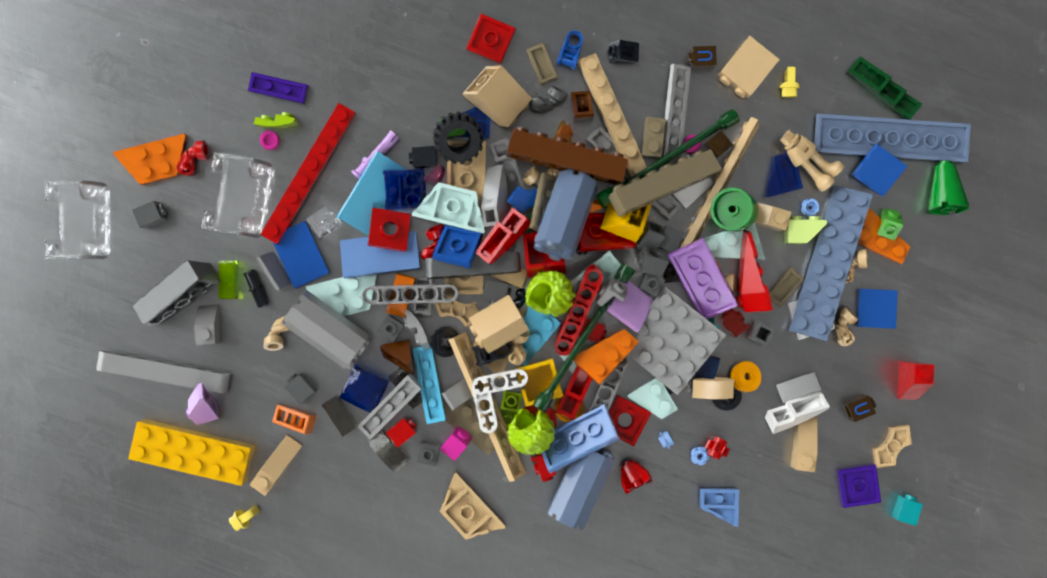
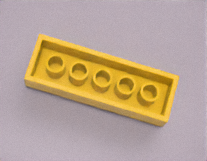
M142 419L137 421L128 459L242 486L248 480L256 445Z

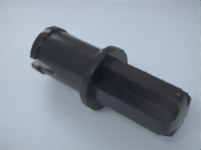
M255 269L250 270L251 272L243 273L250 288L248 291L252 293L257 307L266 306L268 302L262 290L263 285H260Z

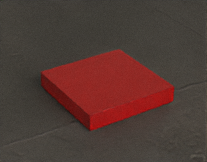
M480 14L466 50L502 64L516 28Z

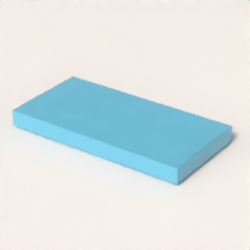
M376 151L337 215V218L369 235L372 208L387 210L410 171Z

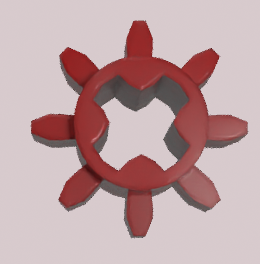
M714 437L713 440L708 439L705 448L708 449L707 455L717 460H721V457H727L730 451L727 448L728 442L719 437Z

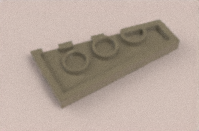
M443 397L446 422L455 429L457 426L465 429L473 437L471 442L487 455L495 451L489 433L483 432L480 428L476 406L469 398L452 410Z

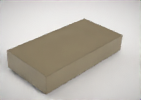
M544 42L526 49L540 86L558 79Z
M789 267L769 290L771 302L778 308H781L803 283L805 278L792 267Z

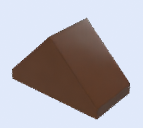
M590 91L571 92L573 122L592 121L594 110Z
M409 340L382 344L380 346L383 358L411 375L415 373L413 351Z

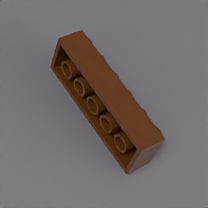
M522 127L512 130L506 157L559 171L573 170L574 175H579V172L585 173L594 180L616 186L623 182L629 160L624 158V154L617 152L608 154L605 153V149L598 147L589 149L586 148V144L579 142L570 144L567 143L566 139L560 137L555 139L547 138L548 135L541 132H536V134L528 133L529 130Z

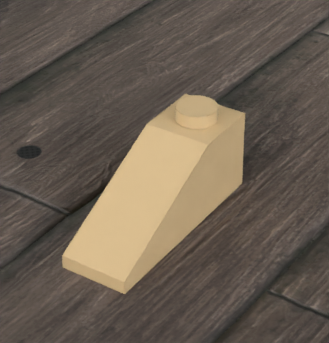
M757 203L758 214L754 222L755 224L780 232L787 229L791 211Z
M817 416L795 426L790 465L795 470L815 472L818 454Z
M287 434L259 470L250 486L264 496L270 493L303 445Z

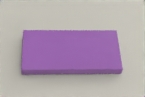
M704 237L668 254L697 311L706 319L738 306V302Z

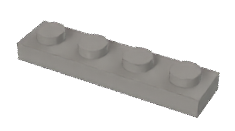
M408 374L357 427L370 440L373 439L418 394L423 386L411 374Z

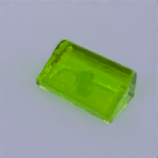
M219 261L218 277L221 282L218 284V299H238V261Z

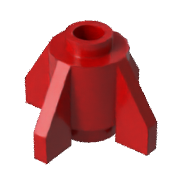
M631 459L622 464L623 467L620 469L621 485L626 494L653 482L649 471L637 461L633 462Z

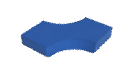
M517 186L507 199V202L520 213H523L528 208L534 207L538 187L526 190Z

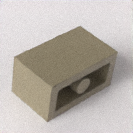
M645 118L640 151L643 158L659 160L662 157L666 119Z

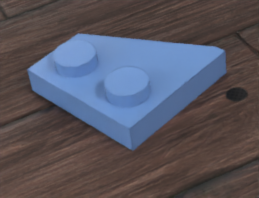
M700 488L699 507L731 523L735 527H739V489Z

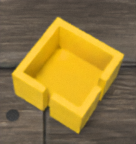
M553 358L515 368L524 370L528 376L525 387L521 388L525 406L533 405L540 392H544L552 384V380L557 375ZM520 372L516 373L519 383H522V379L525 377L524 375H520ZM558 384L554 391L553 399L563 397L560 384Z

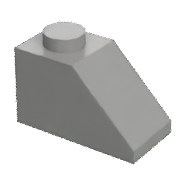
M219 305L198 306L194 325L196 345L221 343Z

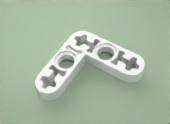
M514 369L480 376L473 381L472 391L479 425L483 432L492 433L497 428V418L491 393L524 386L528 380L527 373L524 370ZM518 372H520V375H524L525 378L522 379V383L514 380L511 381L513 385L508 386L506 374H511L510 378L516 377ZM501 376L505 379L506 383L503 387H497L494 384L496 377ZM487 378H491L493 389L489 390V386H485L483 391H480L479 388L475 387L479 380L482 383H488ZM486 399L490 402L488 410L480 409L479 402ZM492 412L493 415H489V420L494 422V424L491 426V429H488L487 426H483L486 423V417H481V414Z

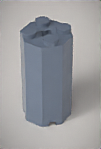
M569 169L559 172L534 241L535 250L548 254L549 258L555 261H560L561 258H574L598 189L596 180L579 172V175H574V171Z
M601 448L568 465L547 511L549 516L555 514L557 521L575 529L579 525V529L584 530L615 462V458L610 450Z

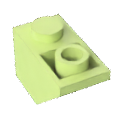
M790 216L787 229L784 231V244L808 243L827 224V220H821V216H810L809 220H802V216Z

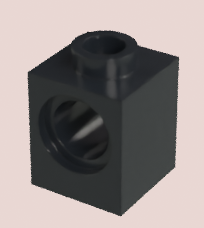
M412 147V153H409V163L413 164L415 169L437 167L436 147Z

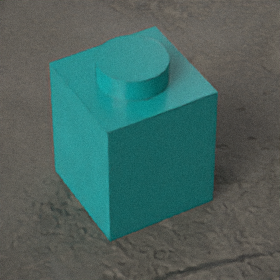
M906 494L905 497L898 495L892 517L898 521L917 526L923 504L918 502L915 496Z

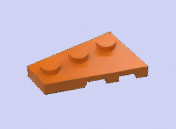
M869 208L858 245L898 264H903L910 246L899 235L895 240L878 235L877 231L881 225V218Z
M623 329L579 353L573 362L600 385L638 345L639 341Z

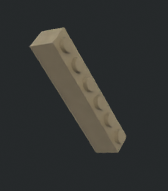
M710 149L705 152L700 150L689 159L686 156L678 160L675 165L669 163L663 166L659 172L653 170L647 173L645 178L640 179V177H636L626 186L620 184L614 187V192L609 196V199L618 217H622L716 175L722 168L712 150Z

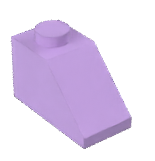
M202 383L196 386L189 397L188 409H186L187 417L189 420L192 419L197 426L219 419L218 404Z

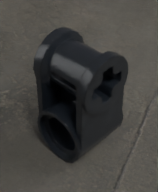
M508 343L504 344L506 353L503 355L498 354L496 350L488 354L485 347L480 348L479 345L472 347L477 358L476 365L480 366L505 358L510 353V345Z

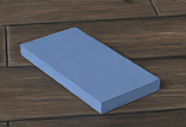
M416 231L408 233L406 252L367 246L368 237L340 240L344 279L420 269Z
M604 404L554 429L555 440L550 444L548 450L542 452L548 471L552 473L619 440L620 438L607 406Z

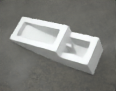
M819 391L786 401L784 406L768 410L765 419L772 433L775 434L819 415L829 409L830 406L823 393Z

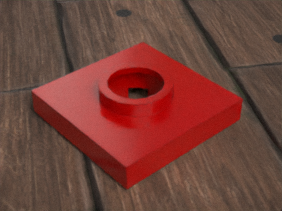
M372 208L367 246L406 252L411 214ZM385 223L395 224L397 227L396 233L393 235L386 234L383 230V225Z
M617 395L609 409V413L620 440L634 447L651 412ZM622 413H628L632 417V422L627 427H623L618 423V418Z

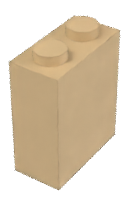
M749 36L719 72L718 76L723 84L732 86L738 96L749 98L780 59Z
M510 295L505 296L469 318L472 324L469 328L475 337L478 335L475 338L480 348L485 347L488 354L529 330Z

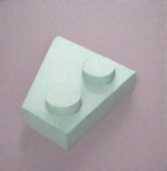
M656 377L627 394L628 398L661 419L678 410L665 386Z

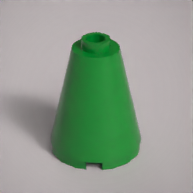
M949 160L940 161L935 166L928 205L930 214L949 215V212L955 211V214H959L969 210V203L956 165Z

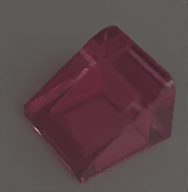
M438 164L423 180L427 184L434 186L438 182L442 183L445 168Z

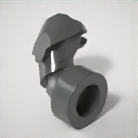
M551 86L548 91L549 99L537 95L531 96L529 108L534 112H545L546 110L553 109V106H557L560 102L566 100L568 93L556 86Z

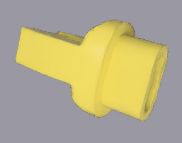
M787 67L784 74V83L779 86V89H782V97L794 98L797 97V89L800 88L798 82H795V67Z
M257 505L246 512L237 510L234 512V516L229 518V522L235 531L246 529L250 524L249 519L259 513L260 510Z

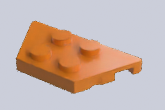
M184 133L113 152V154L140 185L176 177L180 174L177 170V163L184 153L183 148L185 140L187 141V134Z

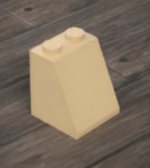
M502 65L486 66L462 94L500 127L513 125L517 120L516 117L520 112L528 108V103L532 99Z

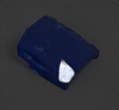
M424 168L383 170L385 209L418 208L426 197Z
M354 364L339 398L371 413L379 405L390 380L379 377L377 374H373L361 366L359 367L358 364Z

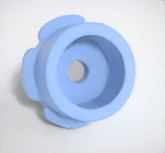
M812 198L804 200L801 204V212L808 217L815 216L820 210L818 202Z
M668 431L660 432L661 436L658 439L663 448L667 446L670 449V446L675 444Z
M700 446L691 451V460L694 464H706L710 457L707 455L706 448Z

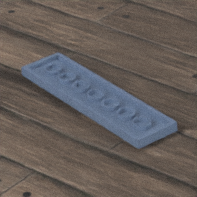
M818 113L816 114L814 144L818 153L866 156L873 146L878 144L899 159L949 160L951 162L967 163L969 159L971 124Z
M834 185L824 220H827V224L820 230L789 331L828 341L873 194Z

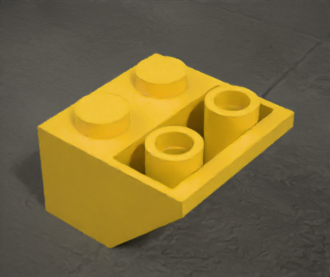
M611 203L606 209L600 229L637 242L644 230L652 203L622 217H618Z

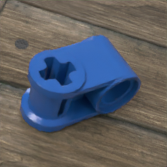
M573 30L567 34L556 63L557 65L563 64L575 70L583 43V35L579 31ZM576 36L580 42L577 45H572L569 39Z

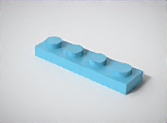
M422 347L413 348L418 380L423 386L420 391L426 423L432 424L446 421L447 418L432 347L425 350Z

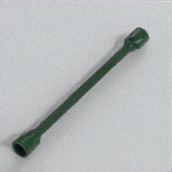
M734 109L728 110L720 116V119L714 125L704 130V132L688 140V142L674 149V151L621 184L626 186L636 177H640V179L645 178L647 173L659 169L723 128L726 130L740 121L739 115ZM611 187L596 194V199L603 208L611 204L609 196L614 192Z
M622 263L614 276L616 280L627 284L635 270ZM614 296L603 306H599L600 308L591 318L587 325L588 327L583 331L584 333L579 337L573 350H571L572 352H570L562 367H560V371L555 375L551 382L552 384L544 392H540L533 403L534 406L545 413L547 412L554 400L552 397L558 384H560L559 382H561L560 380L565 376L570 365H572L571 363H573L572 361L577 357L581 350L580 348L584 346V342L589 338L594 327H596L595 325H597L596 323L601 319Z

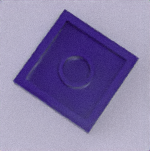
M876 464L837 469L843 508L882 503Z

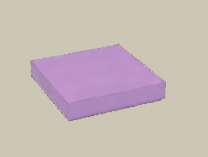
M628 281L627 284L624 283L627 287L626 299L621 301L614 296L607 311L633 331L638 332L650 311L649 306L654 300Z

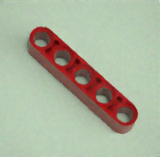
M598 265L588 266L573 298V306L567 311L555 340V351L559 355L565 356L570 354L603 280V273ZM591 272L599 274L596 279H591L588 275ZM584 289L592 292L589 296L581 294ZM576 307H582L584 309V311L579 314L575 313L573 310ZM573 324L576 326V329L570 331L566 326ZM565 341L569 345L563 348L559 346V343Z

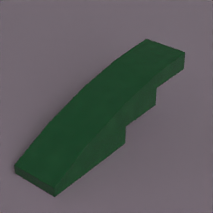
M861 56L848 70V73L861 85L907 120H911L922 106V103L907 94L906 89L892 81L891 76Z

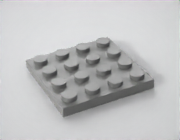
M664 287L649 306L650 311L640 331L635 332L632 329L629 331L639 343L628 355L678 395L726 337V334L669 288Z

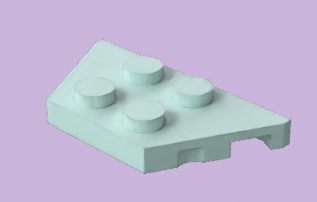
M438 182L430 194L425 197L423 202L412 213L414 217L482 234L485 233L478 197L475 191Z
M377 275L346 279L341 277L306 286V290L342 316H347L371 309L372 304H367L363 300L362 293L367 287L375 285ZM368 290L367 297L372 300L374 290Z

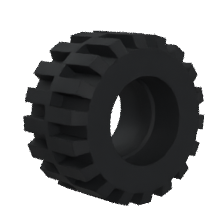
M457 111L456 114L450 112L447 117H441V121L436 123V129L433 131V141L436 150L441 157H444L445 161H451L452 164H457V162L465 164L464 161L468 160V162L473 161V156L477 157L479 155L478 151L482 150V143H484L483 132L472 116L470 117L467 113L461 114V112ZM457 128L467 130L469 132V139L465 145L452 147L447 143V137L452 130Z

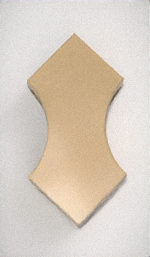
M445 294L447 298L453 297L452 294ZM455 300L453 302L434 303L440 317L453 316L459 319L465 327L472 325L469 318L480 312L476 302L466 304Z
M910 425L889 427L886 440L880 446L872 448L876 468L896 466L899 452L904 447L912 444Z

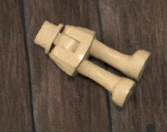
M788 130L780 140L785 145L784 149L787 151L794 166L801 165L804 167L821 192L833 184L835 181L833 177L838 175L844 168V164L840 161L827 162L817 152L816 145L802 135L794 134L791 130ZM809 158L817 165V167H818L822 172H820V171L809 161Z

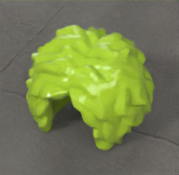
M557 271L538 272L533 280H530L526 290L527 295L525 296L526 303L532 310L543 314L551 313L552 316L557 317L558 315L565 314L573 306L572 302L575 292L573 291L571 281L564 274Z
M519 409L518 414L514 416V420L508 425V440L522 454H541L548 450L550 444L555 440L554 421L550 420L548 414L540 410L536 419L534 414L530 413L527 409Z

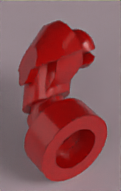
M205 140L196 141L192 147L185 150L180 161L177 163L179 173L185 176L192 175L196 169L195 157L198 160L209 158V149Z
M443 224L435 225L425 231L428 240H432L433 244L426 247L420 253L423 260L433 258L432 255L444 229Z

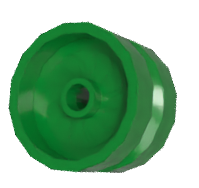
M731 187L723 189L716 194L712 200L710 211L716 225L725 230L739 232L753 225L757 219L758 206L751 194L742 189Z

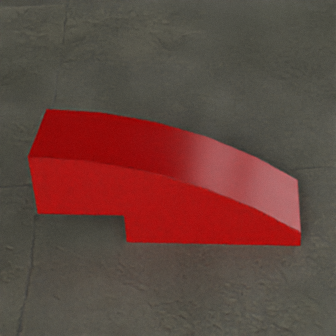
M512 208L502 223L498 221L475 253L491 265L519 239L529 227L531 220Z
M578 365L554 412L571 421L574 420L592 381V378Z

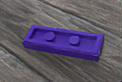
M252 72L247 91L305 104L309 86Z

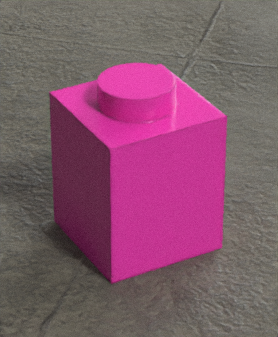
M457 426L443 443L440 450L455 461L473 437L465 429Z

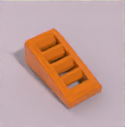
M277 404L272 422L306 435L312 432L316 415ZM283 411H286L284 419L281 420ZM290 414H293V415H292V418H291V421H290V423H289L288 421H289ZM300 416L298 425H296L297 418Z

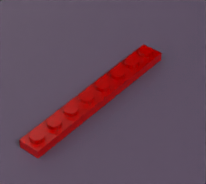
M340 103L337 104L260 235L277 245L279 244L356 115L354 111Z

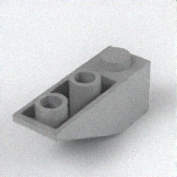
M504 165L487 167L481 204L484 227L495 226L498 221L502 223L511 211L510 204L507 202L509 194Z

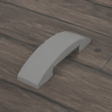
M504 138L489 144L496 165H504L510 197L517 186L523 189L526 188L515 159L506 157L509 141L508 138ZM533 207L528 208L521 214L533 211Z

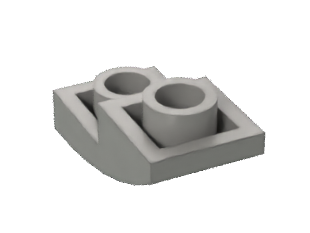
M406 310V317L403 318L405 328H409L412 334L416 333L417 345L420 344L423 350L431 348L421 324L409 310Z
M815 372L776 385L783 403L822 390Z
M465 378L442 393L452 410L472 397Z

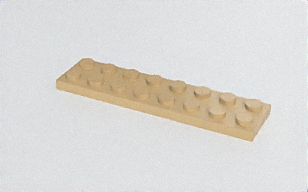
M448 140V144L452 147H461L467 143V141ZM486 141L482 143L483 148L481 151H478L479 155L472 157L473 161L468 162L466 160L464 161L465 164L447 162V185L475 191L480 211L486 177ZM485 233L482 234V240L480 242V245L484 241ZM484 276L445 278V284H454L458 288V294L483 295ZM446 288L445 294H455V291L452 288Z

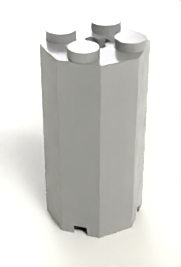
M306 290L299 297L300 300L292 306L281 324L342 368L350 370L372 340L369 338L370 335Z

